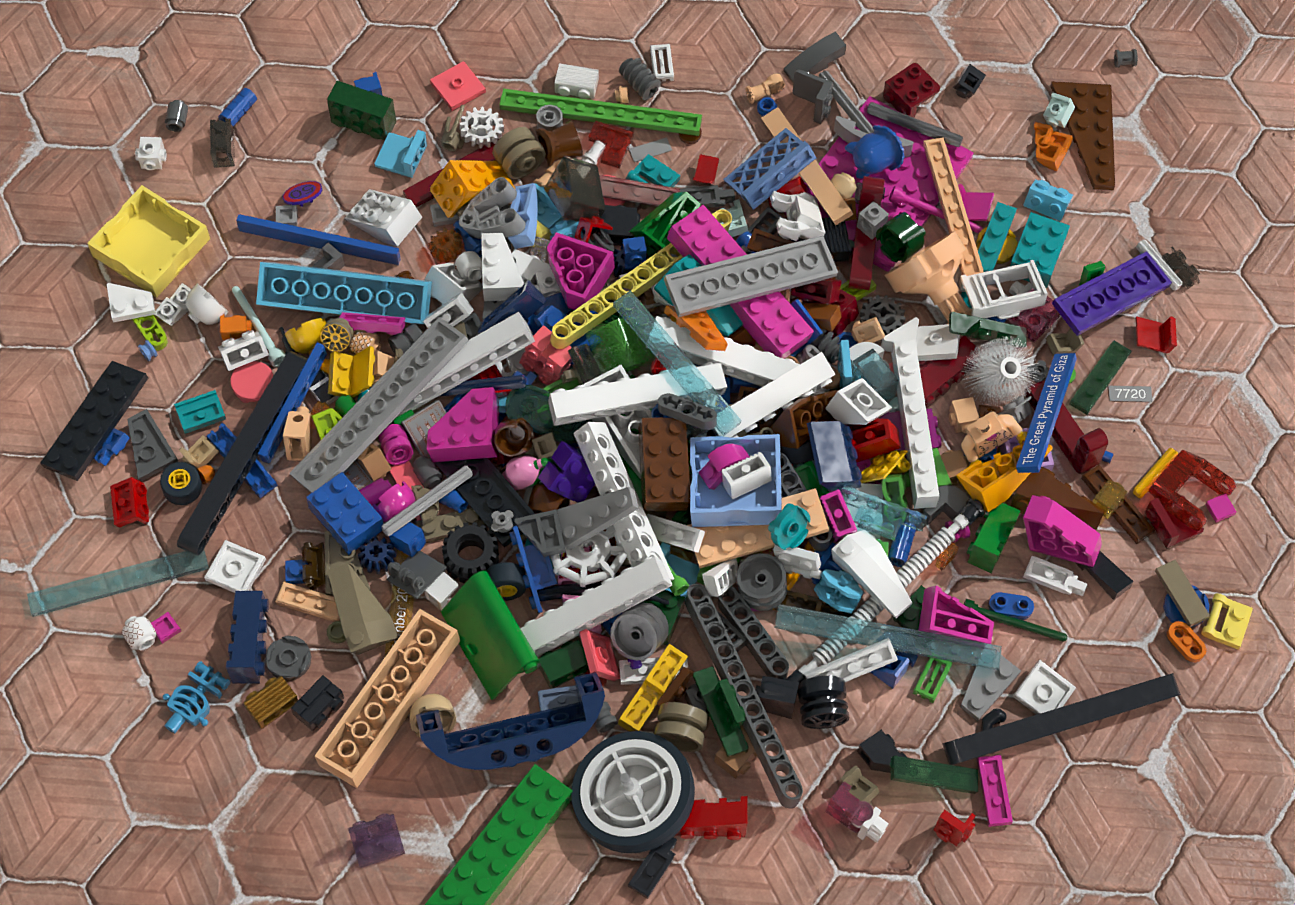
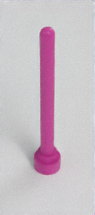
M893 187L888 201L894 204H901L903 202L945 220L942 209L905 195L906 192L902 188ZM969 221L971 231L980 233L983 230L982 226Z

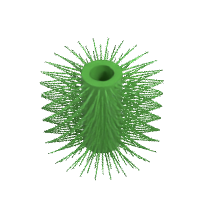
M631 316L629 319H624V317L622 319L618 318L608 322V324H597L605 325L601 326L603 331L602 328H599L600 332L594 329L597 331L595 332L596 336H598L594 338L598 340L595 344L599 345L597 347H601L599 352L603 353L602 356H598L603 357L604 361H607V363H602L606 365L604 366L606 368L603 369L609 371V369L612 370L614 367L622 365L628 374L629 371L633 370L634 372L635 369H640L639 367L644 365V363L650 364L647 363V361L651 362L649 358L653 360L652 358L656 359L653 357L655 355L651 354L654 350L647 349L643 345H646L647 341L644 338L646 334L642 333L644 332L642 328L645 327L639 325L641 324L639 323L641 319Z

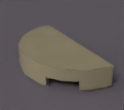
M421 485L411 486L416 500L430 491ZM439 501L420 514L423 526L432 522L437 516Z

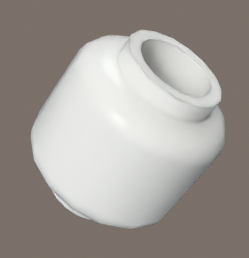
M467 251L458 256L455 261V269L460 277L466 279V282H475L481 279L483 276L482 260L478 254L473 251Z

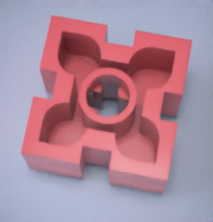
M543 325L533 336L535 342L525 347V352L522 354L519 363L522 364L525 370L532 373L535 371L543 384L550 385L560 380V376L564 371L569 370L570 363L573 361L577 351L571 346H567L564 349L553 347L550 342L552 332Z

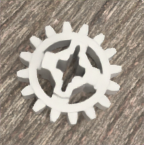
M474 107L472 113L466 111V116L461 117V137H465L466 143L471 141L472 147L479 144V148H482L483 144H486L489 148L491 142L496 144L497 140L502 137V132H504L503 119L498 118V112L492 114L491 108L488 111H484V107H481L480 111H478Z

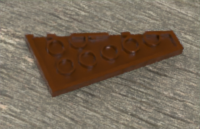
M1051 81L1050 87L1052 92L1054 91L1056 94L1071 98L1075 106L1066 125L1070 135L1073 137V142L1078 147V154L1083 159L1085 171L1093 189L1114 190L1115 165L1111 85Z

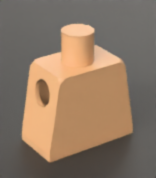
M300 406L296 411L288 412L283 433L287 460L302 461L311 450L313 425L311 413H309L307 407Z

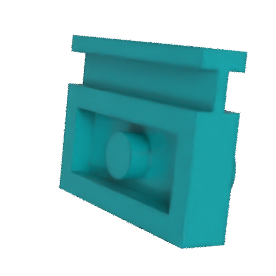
M216 390L174 404L185 434L226 420Z

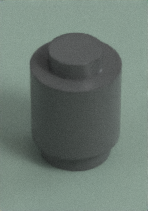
M174 100L168 103L165 123L166 128L170 131L180 132L185 127L188 106L183 101Z
M422 456L414 461L413 471L424 488L433 489L441 483L443 476L432 459Z

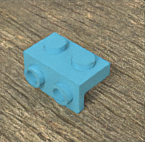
M1035 179L1029 188L1023 205L1061 221L1073 194H1070L1066 189L1053 187L1046 181Z
M535 183L537 190V220L550 230L555 227L557 222L562 221L566 217L565 204L560 199L550 195L545 187H540Z

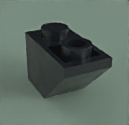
M882 729L859 744L857 752L871 770L905 775L910 766L907 756L896 749L892 737L889 734L885 735Z

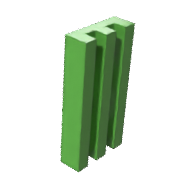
M932 653L913 694H919L921 698H927L929 702L934 703L952 666V662ZM935 660L938 663L925 687V690H922L920 688L924 682V679L933 661ZM941 665H946L933 694L928 693Z

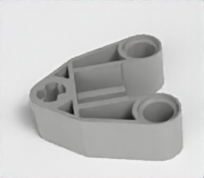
M499 177L470 201L459 219L460 226L469 236L477 239H482V233H503L504 237L522 233L526 223L521 216L512 208L503 211L499 210L514 201L517 191L506 178Z

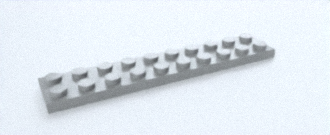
M438 317L289 474L312 493L341 472H344L469 341L468 338Z

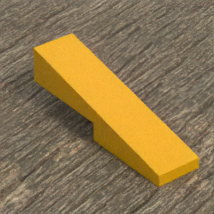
M670 644L667 646L620 717L618 725L629 732L641 730L656 707L658 700L688 658L686 654Z

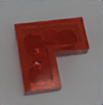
M595 120L589 134V141H600L606 146L601 157V163L620 169L634 137V132Z

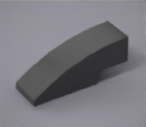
M835 31L814 43L784 67V72L792 82L794 81L796 69L808 71L814 75L828 68V63L845 55L846 44Z

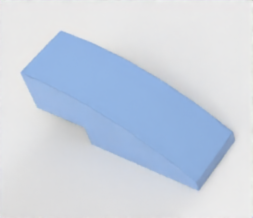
M535 183L516 186L517 196L511 204V208L526 223L522 233L508 237L515 249L534 246L538 213L537 190Z

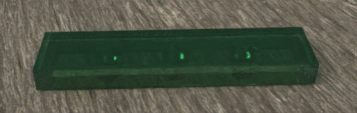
M1113 340L1069 405L1088 415L1132 351Z
M895 755L891 757V780L972 794L978 792V769Z

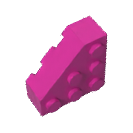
M557 232L547 246L551 270L567 307L576 310L599 294L615 268L612 251Z
M494 387L471 389L428 430L427 451L433 462L497 457L498 449L494 442V431L499 422V398Z
M1032 495L1023 517L1030 551L1094 567L1102 546L1100 533L1054 500L1046 496L1038 497Z

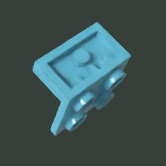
M417 130L415 137L412 136L411 138L388 133L374 163L375 167L413 178L427 147L426 133Z

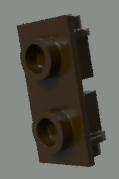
M305 542L301 548L302 562L309 563V565H303L302 581L310 590L325 584L324 542L313 546L311 542Z

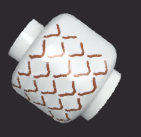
M133 616L126 620L122 635L132 649L142 651L154 644L156 630L146 617Z

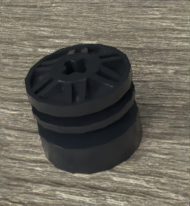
M828 675L817 676L799 683L798 699L803 705L800 708V714L802 715L801 723L804 727L828 729L838 727L849 721L848 703L844 701L847 694L843 678Z

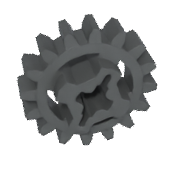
M876 295L875 300L868 298V304L863 303L859 315L860 323L877 317L886 336L905 323V310L901 309V303L895 304L894 297L888 300L887 295L883 299Z

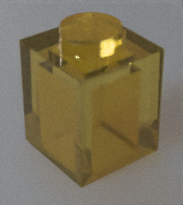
M1109 479L1094 497L1093 503L1105 511L1103 516L1109 519L1124 501L1127 491L1121 484Z

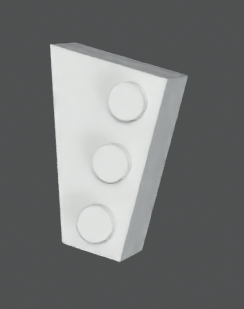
M482 233L484 301H505L524 284L503 233Z

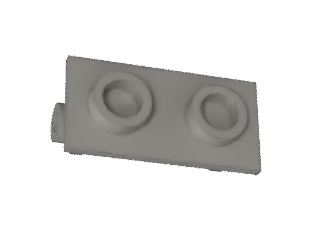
M1019 396L1013 399V401L1011 400L1010 403L1003 406L1004 410L998 413V415L1009 414L1019 423L1031 414L1032 410L1028 401L1033 397L1023 398V396Z

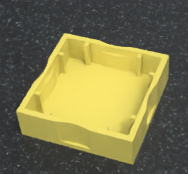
M141 185L125 202L118 214L108 221L87 244L94 258L145 291L151 292L157 298L210 240L206 225L184 211L172 207L165 199Z

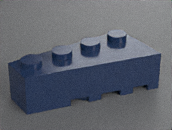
M235 591L232 615L233 621H236V624H232L230 630L231 641L234 643H229L228 654L230 661L226 662V669L232 684H260V676H264L265 665L261 660L262 654L266 653V641H263V633H267V620H264V615L269 610V600L265 599L263 591Z

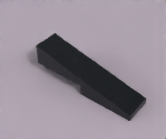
M1099 551L1094 567L1076 563L1082 571L1086 569L1113 600L1130 589L1134 582L1101 551Z

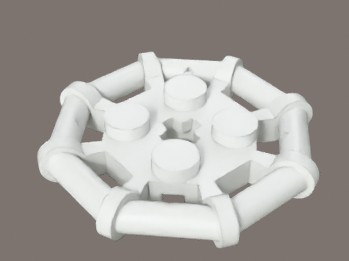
M614 525L609 526L605 532H599L572 550L565 548L567 558L562 561L559 554L551 556L554 566L553 572L556 575L564 576L580 584V587H585L588 584L608 578H615V574L627 558ZM615 537L617 546H611L609 539ZM592 545V551H584V546ZM611 555H616V558L609 566L606 563ZM573 565L581 569V575L568 569V567ZM599 568L603 570L602 572L587 575V571L594 572Z

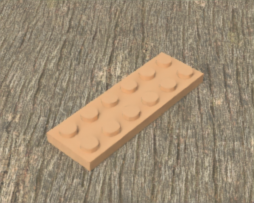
M816 488L782 498V510L786 504L791 503L800 506L809 513L811 520L810 523L807 522L806 529L809 531L806 538L829 532ZM769 525L694 527L705 531L699 552H695L699 568L774 548L775 544L771 539V532L768 531Z

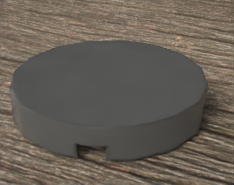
M296 636L281 637L282 639L275 640L267 649L265 660L268 670L276 678L282 676L288 681L298 679L307 672L311 665L312 656L310 649L304 640Z

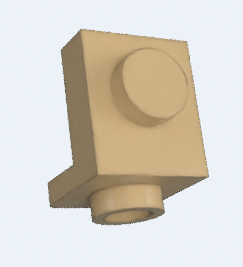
M204 435L188 451L183 447L179 449L184 455L182 460L197 468L206 465L219 452Z

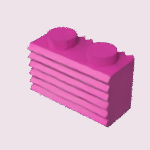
M840 490L821 496L820 502L826 521L832 531V538H835L834 542H840L848 534L857 532L856 525Z

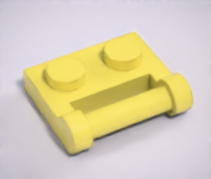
M1216 593L1212 599L1213 606L1206 626L1203 627L1201 634L1208 639L1239 650L1253 608ZM1223 607L1228 610L1221 631L1218 632L1215 630V626Z

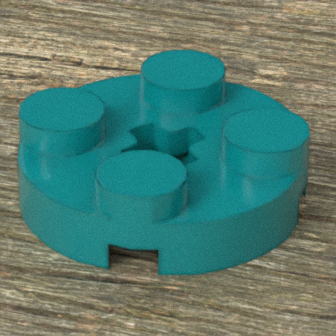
M791 503L786 504L775 520H772L768 526L773 543L783 550H787L786 548L788 547L794 549L799 546L809 531L806 529L807 522L810 523L811 520L809 513L800 506Z

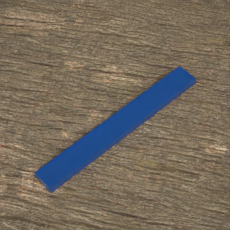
M238 214L236 220L240 232L319 249L330 243L340 253L399 265L401 260L399 248L241 214Z

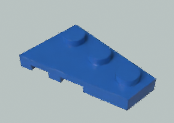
M547 305L533 320L540 328L544 325L552 332L553 326L567 315L554 306ZM578 322L573 323L577 326H581V324ZM592 331L587 332L569 345L577 351L573 361L570 363L571 367H573L574 363L583 361L593 350L592 348L596 347L595 345L597 344L595 343L597 342L594 341L596 337L592 336L594 335L590 333ZM557 334L559 337H565L563 334Z

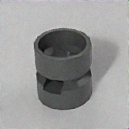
M413 323L403 329V334L399 333L389 337L388 343L394 354L395 349H402L404 354L423 333Z

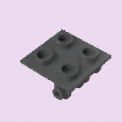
M418 551L413 557L409 556L401 565L398 562H391L388 565L390 576L386 580L418 599L447 569V566L422 551Z

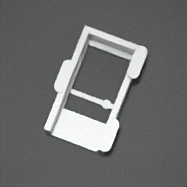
M1030 260L1029 263L970 276L961 275L959 291H966L972 306L971 316L984 319L997 316L998 319L1002 320L1019 316L1021 310L1044 306L1046 302L1047 291L1034 260ZM1029 278L1034 289L1033 292L1005 297L1000 285L1001 282ZM996 284L1002 298L992 300L986 286Z

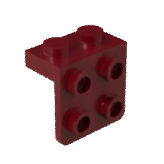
M912 63L885 81L883 97L887 103H891L900 113L915 118L917 106L938 93L940 85L918 63Z
M841 289L839 301L831 303L832 305H839L841 319L832 331V340L842 334L844 329L859 314L856 297ZM816 300L802 301L805 303H818Z
M1181 495L1164 503H1161L1156 498L1149 502L1145 510L1148 520L1153 525L1166 549L1200 535L1204 531V527L1185 496Z

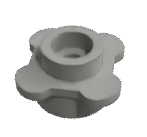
M510 510L501 513L498 511L493 512L492 530L494 532L510 531L513 527V512Z

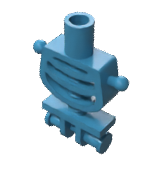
M202 661L198 662L194 671L202 675L199 677L191 671L188 673L190 680L198 684L196 689L191 686L181 685L174 690L171 696L167 693L163 695V699L165 701L168 700L167 706L169 710L174 713L164 726L174 734H176L185 721L193 726H197L200 722L203 726H207L208 720L204 718L210 712V705L203 694L207 690L220 699L222 693L215 686L218 684L221 686V689L225 690L231 680L222 677V673L219 671L214 674L213 667L205 666ZM200 699L204 702L202 709L197 703ZM193 707L198 711L196 715L191 710Z

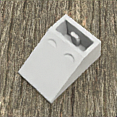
M371 189L363 195L361 200L345 217L346 221L381 242L397 247L422 218L412 200Z

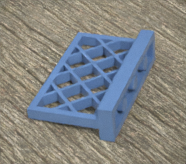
M785 128L723 180L754 210L769 198L773 191L780 189L814 161L816 156L806 141L802 142ZM787 136L789 137V140H788L787 143H781V144H780V142H781L784 138H786ZM786 149V153L778 154V150ZM773 151L771 156H765L767 152ZM764 162H770V166L762 167ZM757 164V168L749 169L751 165ZM748 175H755L753 180H746ZM742 176L741 181L732 182L737 177Z

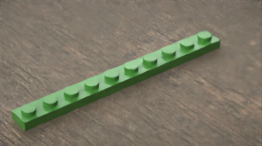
M503 89L499 104L500 110L536 114L538 109L544 105H555L562 111V117L567 119L699 136L702 122L701 114Z

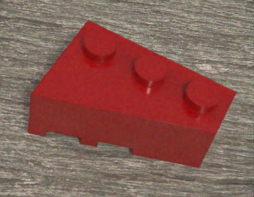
M875 419L866 425L845 424L851 428L853 433L851 441L858 456L856 463L901 448L899 430L889 419Z
M740 796V801L727 802V798H719V803H707L705 799L694 800L687 821L675 836H680L683 839L703 836L704 839L709 840L717 839L718 837L739 840L741 837H745L748 824V796Z

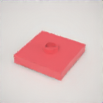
M464 61L430 79L431 85L452 111L459 108L462 104L464 105L486 93V88Z
M588 629L580 631L590 674L596 672L599 677L611 681L620 679L610 638Z

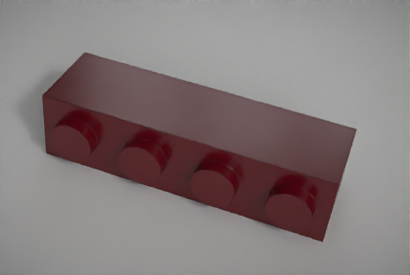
M966 336L959 340L957 359L933 360L920 371L926 408L934 403L937 396L946 394L953 383L961 382L968 372L966 370L974 371L973 369L975 368L970 366L977 367L972 365L973 363L970 361H974L972 354L977 355L978 347Z

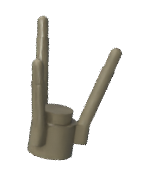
M463 104L460 106L450 131L451 117H447L444 134L440 141L442 147L451 152H455L457 148L461 150L465 143V137L460 139L461 135L456 132L465 107Z

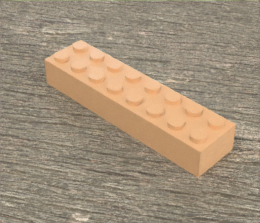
M419 609L316 753L315 758L318 765L348 784L358 788L409 715L413 703L424 694L459 644L458 631Z

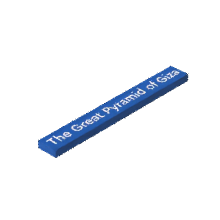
M1075 353L1054 354L1016 465L1018 473L1040 472L1077 360Z

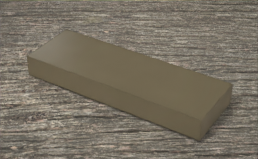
M1176 560L1156 568L1157 576L1189 627L1210 617Z

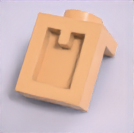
M877 317L862 323L856 321L851 331L854 340L859 343H873L885 337Z

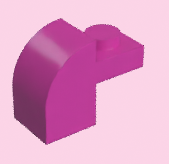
M725 444L716 448L708 455L710 460L698 473L708 488L715 490L723 481L722 469H726L730 465L734 466V463L738 464V461L742 462V459L746 460V457L750 458L743 446Z

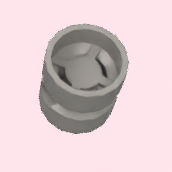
M544 105L538 109L536 113L537 129L544 128L547 131H552L563 125L562 111L557 106Z

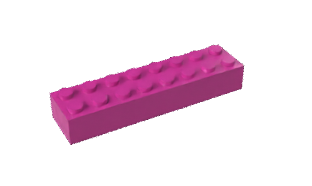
M704 205L671 226L667 239L683 257L690 254L701 266L747 255ZM780 292L730 304L742 321L743 327L765 352H771L777 357L787 358L806 344L814 332Z

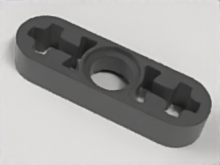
M670 393L663 394L658 398V410L663 415L703 430L713 429L717 425V413L714 409ZM686 409H690V410H692L693 412H692V413H689V414H685V413H683L682 411H683V410H686Z

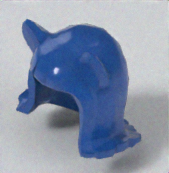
M874 125L873 133L866 134L859 141L850 142L845 146V150L853 155L854 164L858 168L856 171L858 179H862L870 174L879 173L887 167L892 171L903 164L905 156L902 142L890 128Z

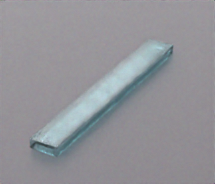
M205 549L199 556L184 551L28 593L27 597L31 615L33 617L204 571L209 569Z

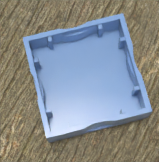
M780 434L747 435L736 438L723 436L690 437V465L692 473L690 514L692 527L769 525L772 520H775L782 511ZM725 444H737L743 446L749 456H754L758 452L763 454L771 467L772 481L732 500L723 487V481L715 490L709 489L698 472L710 460L708 455L713 450Z

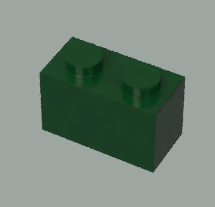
M579 640L574 642L568 641L560 649L554 652H545L539 658L538 667L550 689H554L574 679V677L581 676L590 671L584 648Z

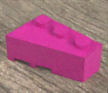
M937 585L924 590L918 633L979 648L991 645L994 628L993 621L973 608L963 605L959 602V599L949 596Z

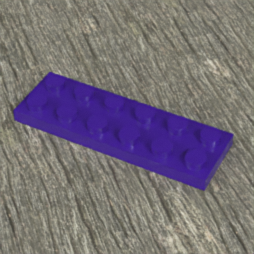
M1146 251L1055 298L1052 305L1076 336L1167 289L1172 282Z

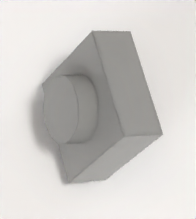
M297 205L276 206V222L298 227Z

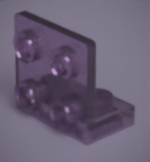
M381 814L375 820L369 822L359 821L348 828L360 868L405 854L394 814Z

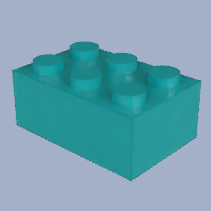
M1031 212L1010 267L1034 260L1043 284L1047 288L1070 225ZM1029 278L1023 279L1025 281L1030 282Z

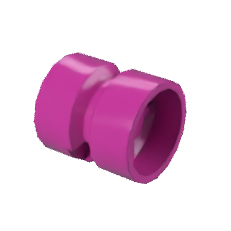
M399 424L388 425L378 436L385 458L392 465L404 464L413 455V448L408 440L407 433L403 426Z

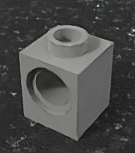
M873 201L859 213L857 227L869 238L873 239L876 237L877 230L887 223L889 213Z

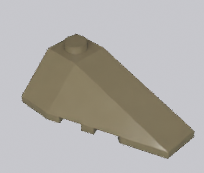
M349 563L327 571L342 629L351 653L360 655L399 638L392 617L370 592Z

